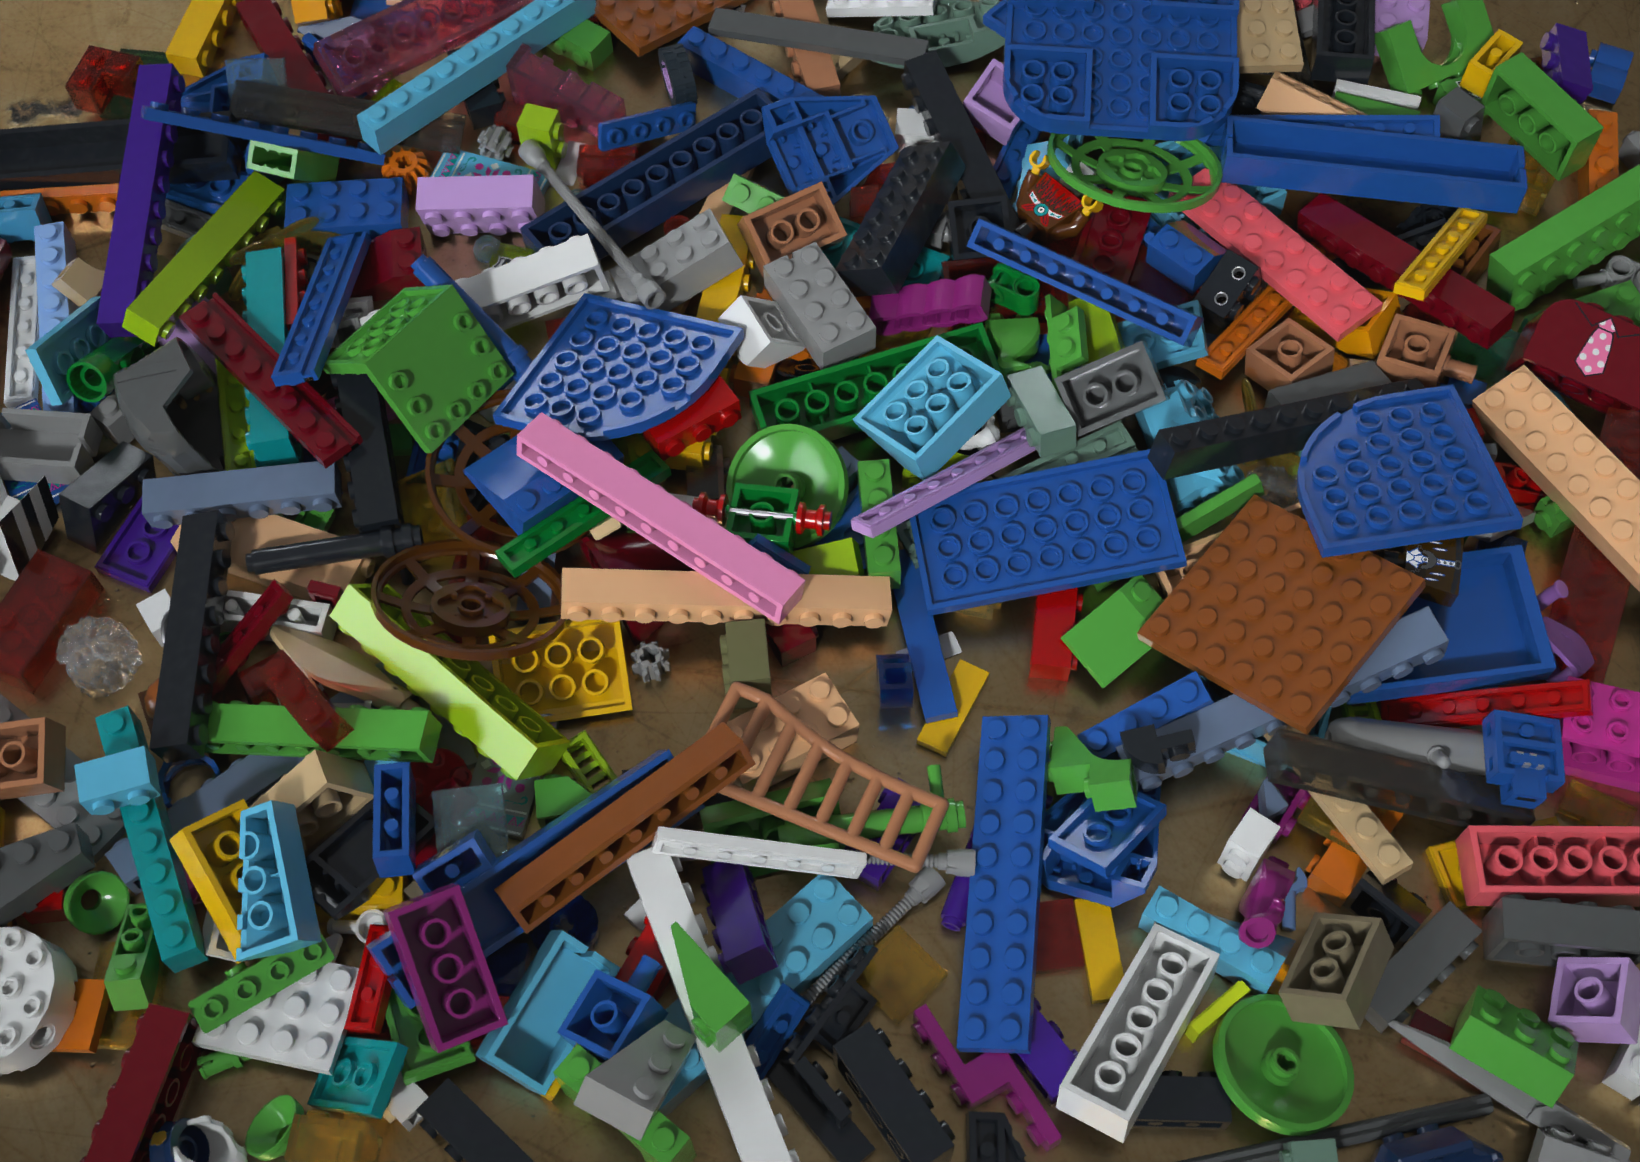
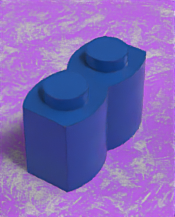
M1602 42L1597 50L1592 49L1589 58L1593 90L1588 96L1615 104L1624 86L1634 52Z

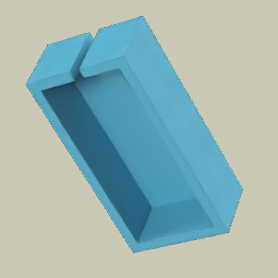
M551 930L503 1008L508 1024L488 1032L475 1056L532 1092L545 1096L556 1078L553 1072L573 1049V1046L559 1035L557 1031L594 971L598 969L615 978L620 967L595 951H587L588 946L565 931Z

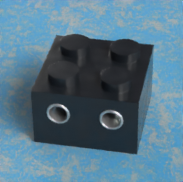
M1228 249L1193 299L1199 301L1203 317L1225 330L1243 312L1248 302H1253L1260 295L1263 287L1260 286L1262 281L1259 267Z

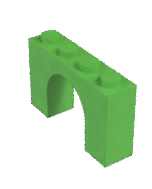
M1451 0L1441 4L1451 35V48L1447 58L1441 65L1430 62L1423 55L1411 20L1395 24L1375 33V45L1390 90L1419 96L1423 94L1421 89L1427 86L1431 90L1437 88L1439 83L1445 81L1444 79L1451 76V79L1463 76L1469 61L1494 35L1484 1Z
M577 1044L553 1074L564 1094L575 1101L585 1076L602 1063ZM659 1111L656 1113L641 1141L619 1130L637 1147L645 1162H692L697 1156L691 1137Z

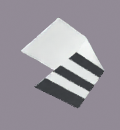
M0 476V575L20 584L24 582L59 519L46 476L21 500L7 495Z

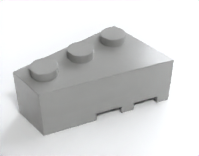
M663 1020L588 1073L583 1080L573 1105L641 1141L681 1072L697 1037Z

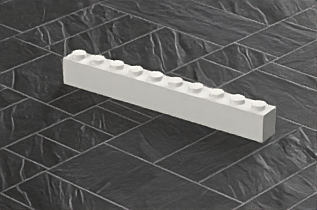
M651 847L635 853L626 861L692 1034L696 1036L694 1033L696 1028L691 1022L693 1014L670 926L677 922L717 967L721 966L714 945L707 948L703 935L708 934V930L701 913L694 915L690 904L696 901L689 882L682 884L678 872L683 871L679 857L654 854ZM741 1033L719 1053L713 1045L707 1048L697 1037L696 1045L741 1162H800L795 1148L788 1151L783 1137L788 1135V1131L781 1113L774 1115L769 1102L775 1099L767 1078L760 1081L755 1069L761 1063L754 1045L746 1046L742 1036L743 1033Z

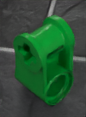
M996 264L992 270L993 274L988 280L992 288L990 302L1006 307L1019 315L1033 314L1039 306L1040 284L1038 280L1006 264Z

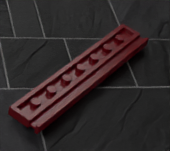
M216 292L212 294L213 298L207 302L203 300L179 316L182 325L325 468L349 453L351 447L356 443L359 445L363 443L361 435L307 382L296 386H275L271 375L280 355Z

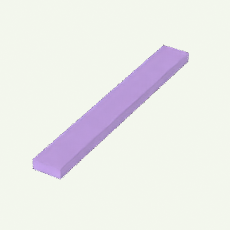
M1023 427L850 520L852 530L875 538L1032 453L1036 449L1029 446Z

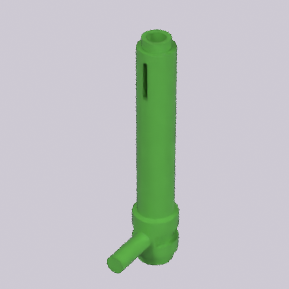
M940 765L927 766L930 792L945 798ZM946 798L949 802V807L938 831L946 830L947 833L958 832L959 828H966L963 800L955 801L954 798ZM921 803L920 805L911 806L898 835L922 833L933 808ZM895 808L872 810L860 836L867 839L881 838ZM855 812L831 815L828 823L847 830ZM786 820L784 821L785 824L778 825L780 842L809 846L837 843L835 840Z

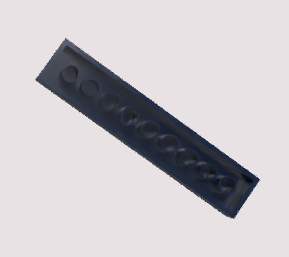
M757 88L575 196L617 246L621 248L728 184L734 173L743 175L771 158L772 155L766 143L761 108L773 102ZM566 202L561 203L520 228L526 250L530 255L537 253L543 247L555 246L566 242L573 236L585 234L589 235L599 260L610 255Z

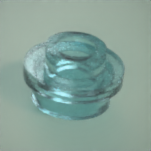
M483 235L476 240L473 252L478 261L492 263L498 260L499 256L501 257L503 248L500 241L494 236Z

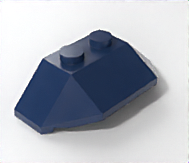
M1434 1123L1417 1129L1418 1135L1405 1138L1403 1132L1384 1137L1382 1139L1383 1144L1373 1152L1369 1162H1502L1504 1158L1501 1152L1456 1127L1448 1126L1440 1129L1438 1123Z

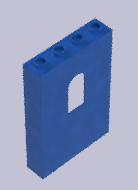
M1522 545L1463 552L1459 595L1452 606H1443L1417 597L1401 617L1403 618L1429 606L1449 640L1444 657L1430 665H1426L1425 662L1413 667L1411 673L1400 679H1394V677L1381 682V686L1369 693H1363L1362 691L1350 696L1347 705L1548 679L1557 666Z

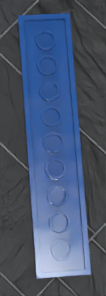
M1049 715L982 716L972 849L976 851L975 875L970 876L956 1047L960 1052L1031 1054L1051 730Z

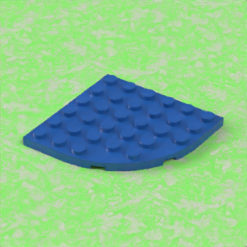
M584 293L492 416L495 424L522 431L542 412L550 418L560 421L564 427L577 435L585 437L588 441L611 440L643 433L686 410L710 388L744 339L743 328L660 309L650 310L642 305Z
M1454 384L1390 393L1356 402L1353 404L1352 409L1342 414L1336 412L1326 419L1312 433L1301 453L1297 472L1298 499L1322 558L1521 529L1523 518Z

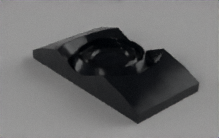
M374 798L305 858L314 902L335 921L370 900L381 883L386 879L379 877L373 861ZM417 802L416 856L440 827V822Z

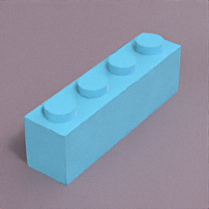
M270 800L240 811L239 858L243 859L242 878H238V892L242 893V913L237 915V930H241V946L236 948V961L241 962L289 953L322 942L295 805Z
M1160 885L1143 911L1138 928L1149 933L1154 923L1219 953L1220 957L1216 973L1234 984L1242 980L1251 989L1250 993L1253 995L1266 994L1296 941L1276 934L1274 941L1268 947L1252 948L1239 940L1238 929L1242 923L1209 914Z

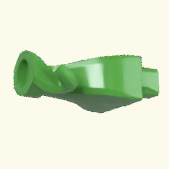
M1000 313L988 315V319L985 321V330L994 354L998 357L997 362L1006 384V375L1042 366L1046 374L1051 372L1050 367L1042 362L1025 363L1033 358L1039 349L1040 325L1038 317H1033L1032 314L1025 316L1017 314L1014 319H1004V316Z

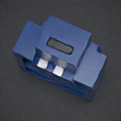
M1494 709L1482 720L1486 783L1500 785L1501 804L1535 809L1547 799V793H1554L1566 783L1559 719Z

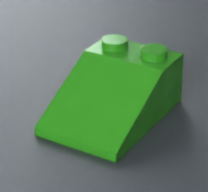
M1142 575L1135 576L1060 639L1098 684L1104 688L1152 648L1138 640L1137 632L1164 600Z
M674 922L670 927L693 1014L691 1022L696 1028L694 1033L707 1048L713 1045L720 1053L753 1024L750 1002L677 922Z

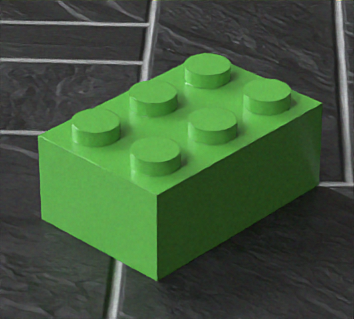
M1478 985L1457 1018L1449 1049L1552 1108L1575 1074L1579 1042L1566 1030L1558 1027L1553 1028L1544 1023L1531 1010L1526 1008L1520 1009L1507 1002L1506 998L1499 992L1492 989L1486 990Z

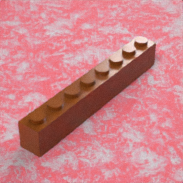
M722 722L494 890L527 934L653 841L658 826L672 827L756 763L743 740Z

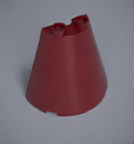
M632 529L612 532L600 540H595L592 535L580 539V547L590 566L594 569L695 571ZM621 620L635 646L646 640L666 622L652 621L650 623H639L637 621Z

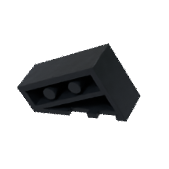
M122 441L61 491L59 499L67 539L98 553L141 498L143 479L156 478L153 455Z

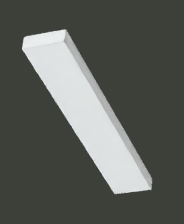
M35 255L13 258L4 387V404L7 408H14L34 398L38 400L39 378L25 351L39 340Z
M658 826L652 842V853L852 879H857L867 864V853L661 826Z

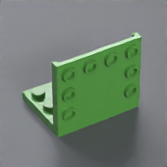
M452 284L403 288L327 357L323 368L326 374H367L425 453H433L514 375L507 362Z

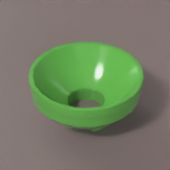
M90 871L82 874L72 882L66 891L64 898L65 916L70 924L81 932L93 935L106 933L123 920L127 904H129L128 888L121 878L110 872ZM87 890H96L98 893L97 903L90 909H84L81 906L82 895Z
M280 1095L269 1101L261 1108L250 1124L245 1139L246 1151L254 1158L270 1161L286 1156L292 1149L298 1147L305 1134L303 1132L304 1110L302 1105L290 1095Z

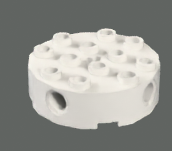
M0 927V1076L16 1070L22 1072L37 1065L59 1045L74 1019L77 1002L73 1000L75 994L74 982H78L76 966L64 949L20 927Z

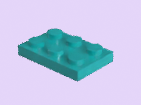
M345 1036L332 1076L319 1073L307 1105L320 1110L382 1119L384 1111L390 1103L391 1093L398 1074L403 1069L404 1059L409 1047L398 1042Z

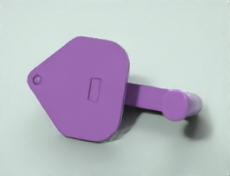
M1556 580L1553 585L1537 596L1541 612L1557 599L1568 596V587L1562 580ZM1543 617L1557 666L1550 677L1545 680L1550 683L1566 681L1569 676L1579 678L1595 663L1588 645L1572 629L1549 617ZM1557 655L1568 666L1560 671L1555 658Z

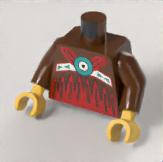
M1035 150L1029 157V162L1033 167L1027 171L1018 195L1016 206L1021 225L1014 230V233L1029 240L1036 236L1045 244L1076 237L1091 219V212L1096 213L1102 210L1103 202L1096 200L1091 206L1092 198L1083 195L1082 200H1080L1048 173L1041 174L1040 171L1048 168L1050 163L1048 156L1045 155L1042 163L1038 165L1037 159L1040 156V151Z

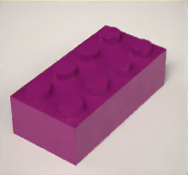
M451 883L383 910L430 1046L437 1053L443 1052L508 1024L458 884Z

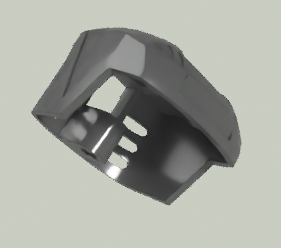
M175 337L164 346L159 347L151 354L140 359L137 363L124 367L113 374L119 408L128 428L144 450L154 455L174 476L224 471L217 376L187 343ZM210 387H213L212 392L209 393L206 391ZM178 393L187 404L185 409L180 408L173 400ZM198 395L200 396V399L197 401L193 399Z

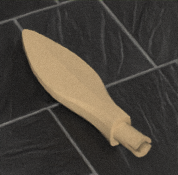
M272 625L269 633L279 649L297 668L321 684L363 701H372V705L378 709L381 706H392L399 710H411L412 707H422L413 700V693L407 688L391 681L367 657L357 651L314 634L282 625Z

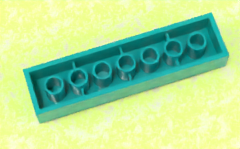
M281 247L245 252L246 265L241 266L243 280L246 283V288H242V297L245 306H247V311L242 312L243 320L280 355L289 333L286 326L285 256ZM244 387L246 398L249 401V406L245 407V417L247 424L250 425V431L245 433L246 444L249 451L254 450L256 467L304 463L303 445Z

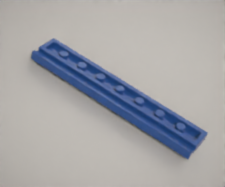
M150 101V106L142 105L140 117L145 120L384 165L385 154H378L371 146L363 142H358L357 147L346 145V139L329 136V141L317 139L318 134L307 131H300V136L288 134L289 128L271 125V130L259 128L260 122L242 119L241 124L229 122L230 116L212 113L211 118L199 116V110L181 107V112L169 110V104Z
M364 231L362 236L358 237L353 233L327 238L271 375L276 387L284 385L296 386L306 382L309 377H313L314 381L319 380L371 243L367 231Z

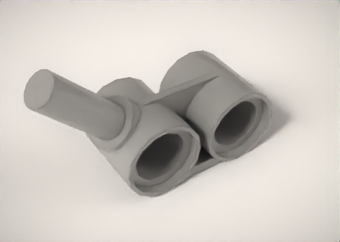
M1616 255L1598 273L1573 278V287L1578 289L1599 284L1603 290L1631 280L1640 293V263L1626 256Z

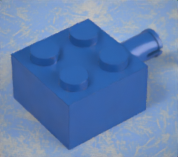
M643 955L628 982H622L596 969L557 1033L573 1047L579 1044L598 1061L604 1063L665 1020L668 1012L651 995L646 993L663 966L653 958Z

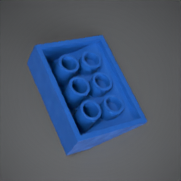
M516 435L465 468L463 473L519 536L578 498L579 495L517 456ZM611 440L589 441V443L600 450L610 453L623 464L624 454Z

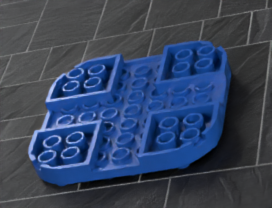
M1007 0L1003 64V93L1006 102L1013 113L1023 122L1040 131L1049 133L1165 141H1192L1205 137L1219 129L1226 122L1227 117L1232 112L1239 89V58H1237L1239 0Z

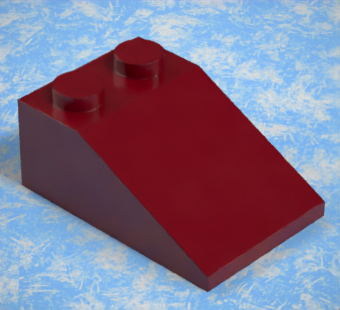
M420 227L390 230L371 239L350 298L372 296L373 302L390 300L403 288L425 286L413 274L414 270L410 267L422 254L427 257V249Z

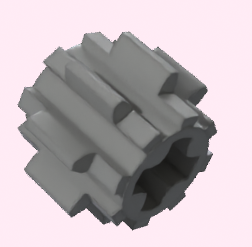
M496 124L492 125V127L489 126L486 131L482 130L477 139V142L480 143L478 147L480 150L479 154L503 161L504 157L509 158L514 148L511 145L513 140L511 132H508L505 127H500Z
M658 641L651 642V644L641 642L639 650L636 649L635 652L630 654L634 662L631 666L634 675L639 674L640 677L642 676L644 683L654 679L661 681V675L671 670L670 663L666 661L670 658L669 650L662 647L659 648Z

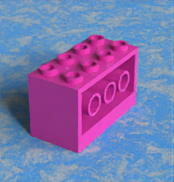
M1569 676L1566 681L1582 679ZM1591 681L1593 715L1555 718L1560 720L1565 775L1640 793V692Z

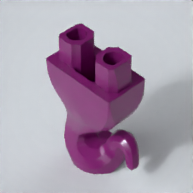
M1269 856L1268 859L1264 858L1239 903V911L1245 919L1238 929L1239 940L1252 948L1268 947L1274 941L1278 924L1281 923L1284 916V900L1295 879L1296 873L1288 869L1289 864L1274 856Z

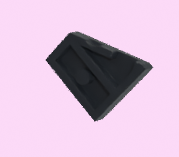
M968 1111L965 1114L967 1162H1026L1024 1159L1026 1155L1020 1143L1013 1137L1012 1127L1005 1113Z

